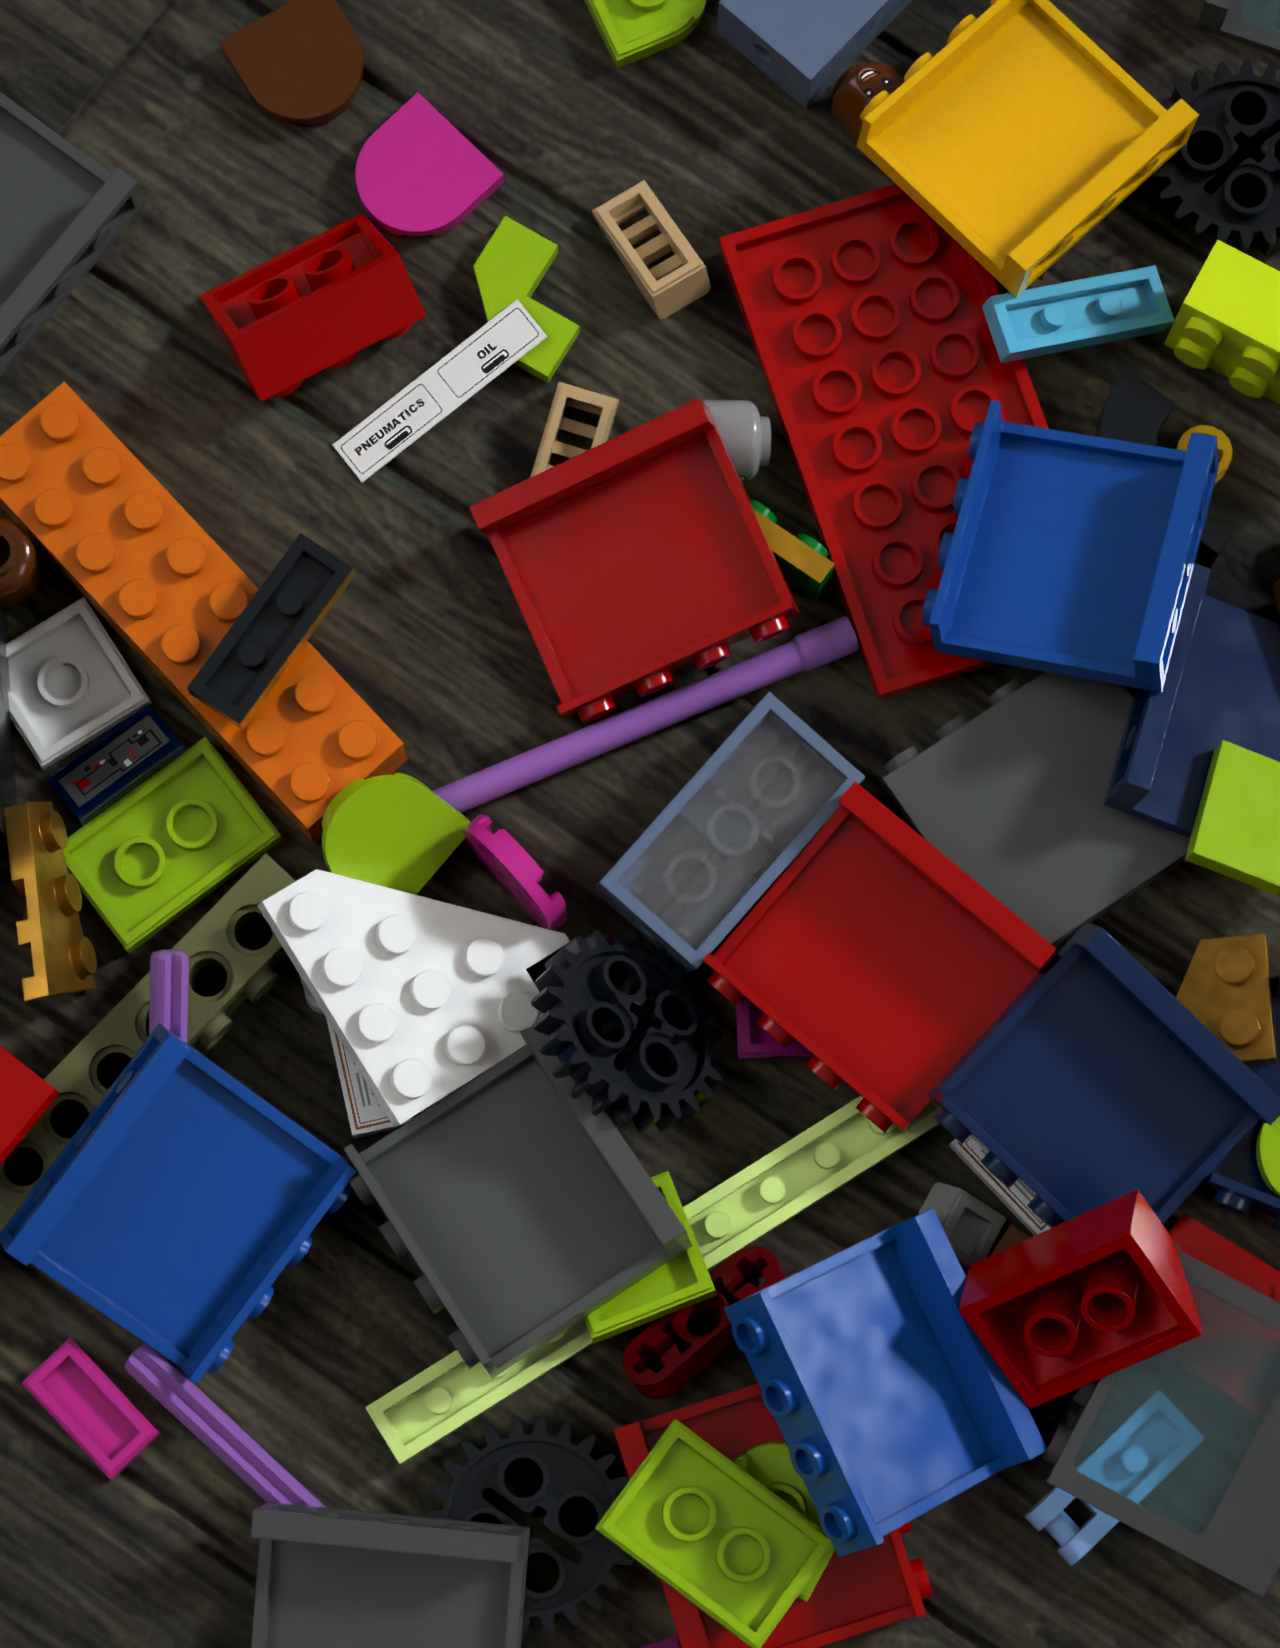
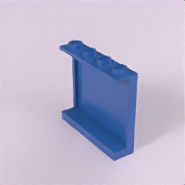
M991 400L985 423L976 422L972 430L969 459L974 460L970 477H961L956 487L954 514L959 516L954 533L945 532L941 541L938 569L943 570L939 588H930L928 590L923 606L922 624L923 626L930 627L935 652L1162 693L1219 468L1217 436L1191 432L1187 451L1004 422L1000 401Z
M159 1023L0 1232V1243L5 1252L25 1266H28L29 1263L33 1264L182 1368L188 1379L197 1385L206 1372H216L227 1360L234 1346V1341L231 1338L247 1318L249 1320L255 1319L266 1308L274 1292V1288L271 1285L286 1265L289 1267L295 1266L308 1252L314 1239L311 1232L325 1213L333 1214L345 1203L353 1188L349 1181L357 1170L336 1151Z
M934 1208L897 1223L724 1308L732 1325L734 1340L741 1351L745 1353L761 1388L764 1405L777 1422L790 1450L792 1465L803 1479L819 1513L821 1528L828 1539L832 1541L839 1557L883 1543V1536L999 1471L1029 1461L1047 1451V1447L1026 1403L958 1311L966 1276Z

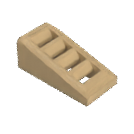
M645 180L592 210L598 225L659 319L669 317L703 297L711 290L706 266ZM645 209L647 210L649 216L623 231L618 227V225ZM659 230L661 232L660 235L634 249L632 245ZM673 251L674 255L666 259L665 261L659 263L651 269H648L646 267L650 263L656 261L662 256Z
M558 382L531 477L554 467L549 465L552 453L573 458L588 451L556 441L559 430L594 439L591 449L607 442L618 409L619 399ZM569 406L599 415L598 426L594 427L564 418L566 407Z

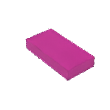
M71 1337L22 1382L24 1387L110 1480H114L161 1435V1432Z

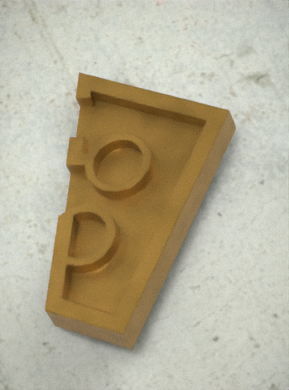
M52 801L25 802L4 808L11 881L19 894L26 897L27 910L23 914V920L16 922L18 945L23 949L29 948L32 953L34 976L22 979L24 1001L70 995L96 988L93 974L97 970L96 954L91 941L83 936L78 911L82 908V895L77 880L72 874L68 873L63 849L67 846V832L61 816L58 812L54 811Z

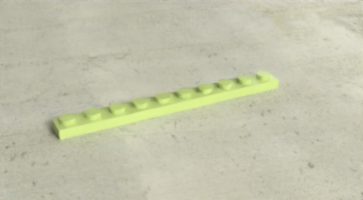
M859 1096L684 1206L683 1209L707 1270L709 1271L737 1251L747 1247L940 1125L933 1117L941 1108L932 1101L906 1133L894 1124L884 1133L855 1108L863 1099L862 1096ZM583 1318L493 1379L481 1362L469 1369L456 1350L365 1408L398 1463L402 1465L594 1342Z

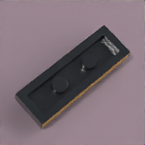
M300 533L187 687L189 694L243 730L355 576L354 569Z

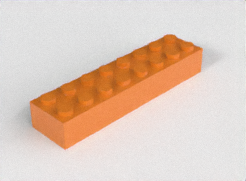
M65 381L0 436V507L31 536L37 547L313 844L321 838L320 834L323 832L322 819L327 807L345 786L362 777L365 780L380 775H392L408 760L404 743L308 641L243 730L190 695L187 687L258 592L259 588Z

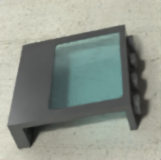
M1175 1243L1203 1327L1202 1335L1076 1389L1072 1400L1082 1405L1070 1428L1061 1423L1058 1424L1046 1446L1047 1451L1042 1455L1043 1460L1051 1463L1047 1473V1482L1253 1593L1264 1597L1280 1567V1302L1182 1252L1181 1245Z

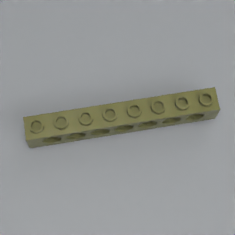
M266 853L171 949L183 951L189 958L187 1043L196 1050L201 1045L206 1050L211 1049L228 1033L234 1024V1021L229 1016L246 998L251 1003H255L271 989L279 978V975L274 970L288 956L274 932L269 943L261 949L248 950L239 945L240 933L247 924L254 921L267 923L258 905L263 900L295 882ZM208 967H219L227 972V983L220 993L211 997H204L195 993L194 982L202 970ZM150 971L44 1079L60 1094L0 1165V1232L71 1140V1138H63L59 1134L58 1120L61 1114L70 1107L82 1106L87 1108L90 1115L108 1091L103 1081L107 1067L120 1059L131 1061L149 1037ZM27 1153L39 1154L43 1162V1171L39 1179L28 1186H17L12 1178V1168L15 1161ZM0 1243V1251H1V1250L3 1249V1246H2V1244ZM0 1255V1266H1V1264H2L3 1261H4V1258Z

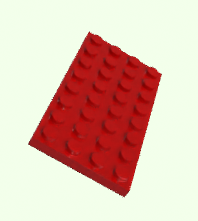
M897 184L720 237L718 247L823 547L829 553L828 559L835 563L833 575L849 621L858 639L860 652L877 701L996 664L994 662L935 652L930 627L923 626L922 624L923 606L927 592L930 588H939L943 570L938 569V555L945 532L954 533L959 516L954 514L956 487L961 477H970L974 460L969 459V445L975 423H985L990 402L993 400L1000 401L1004 422L1049 429L1024 360L1000 362L982 309L983 304L990 296L1000 295L993 276Z

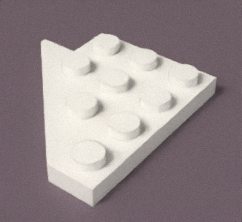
M318 869L263 900L258 905L259 910L394 1128L526 1045L521 1032L531 1027L544 1014L531 1005V1000L540 991L526 969L570 942L566 934L561 932L549 931V929Z

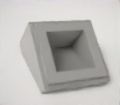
M937 1182L932 1186L918 1213L920 1214L934 1208L962 1269L968 1271L969 1265L987 1257L1007 1219L963 1189Z

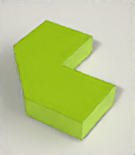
M505 216L473 265L475 279L487 322L518 299L548 336L514 364L544 382L549 383L578 337L580 326L530 298L557 256L558 245Z

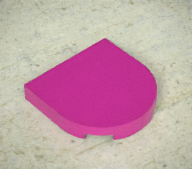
M418 92L368 138L359 153L355 171L357 191L364 211L380 228L392 235L401 237L402 235H432L434 237L449 232L504 183V174Z
M482 814L478 815L462 830L465 844L542 928L556 931L566 922L567 916L566 903L561 894L556 891L552 896H549L538 884L542 880L544 871L504 828L492 834L490 825L492 821L490 817Z

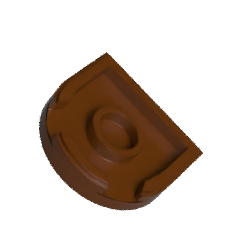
M293 0L219 40L221 51L254 105L263 114L272 119L275 117L285 122L299 123L307 127L327 123L340 116L352 105L362 81L364 60L361 45L335 0Z

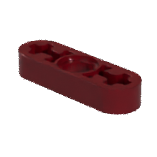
M750 1246L737 1251L710 1274L717 1296L658 1318L630 1342L623 1354V1370L641 1395L650 1399H663L673 1395L735 1342L732 1325L724 1310L725 1307L729 1306L724 1295L729 1292L736 1302L787 1278V1274L770 1250L760 1246ZM754 1272L758 1276L765 1278L764 1283L757 1288L753 1284L746 1282L747 1277ZM709 1309L721 1312L720 1323L711 1333L702 1336L690 1333L691 1323L699 1313ZM677 1335H679L688 1348L684 1353L672 1341ZM654 1357L665 1364V1367L656 1374L646 1366L649 1360Z

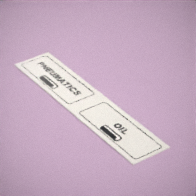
M517 299L333 444L334 448L363 483L548 336Z

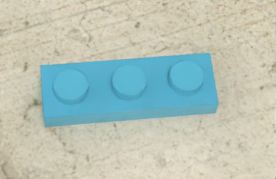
M1155 265L1026 289L1017 297L1011 293L990 296L982 306L1001 363L1164 332L1175 321Z

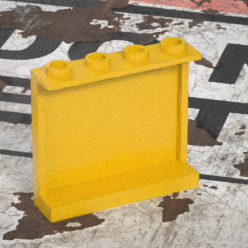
M991 0V7L978 18L973 14L965 17L950 33L947 39L948 44L935 56L927 52L919 57L904 76L905 82L892 94H889L886 90L877 94L866 105L860 115L863 123L857 147L1015 297L1020 295L1187 143L1199 116L1182 98L1166 110L1049 0Z

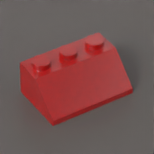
M363 212L199 296L243 378L260 402L270 397H282L290 394L301 385L302 380L324 369H334L346 365L355 358L360 350L380 340L387 341L398 338L405 334L413 323L426 317L399 253Z
M1138 1189L969 1265L958 1311L1029 1409L1202 1335L1203 1328L1174 1240Z

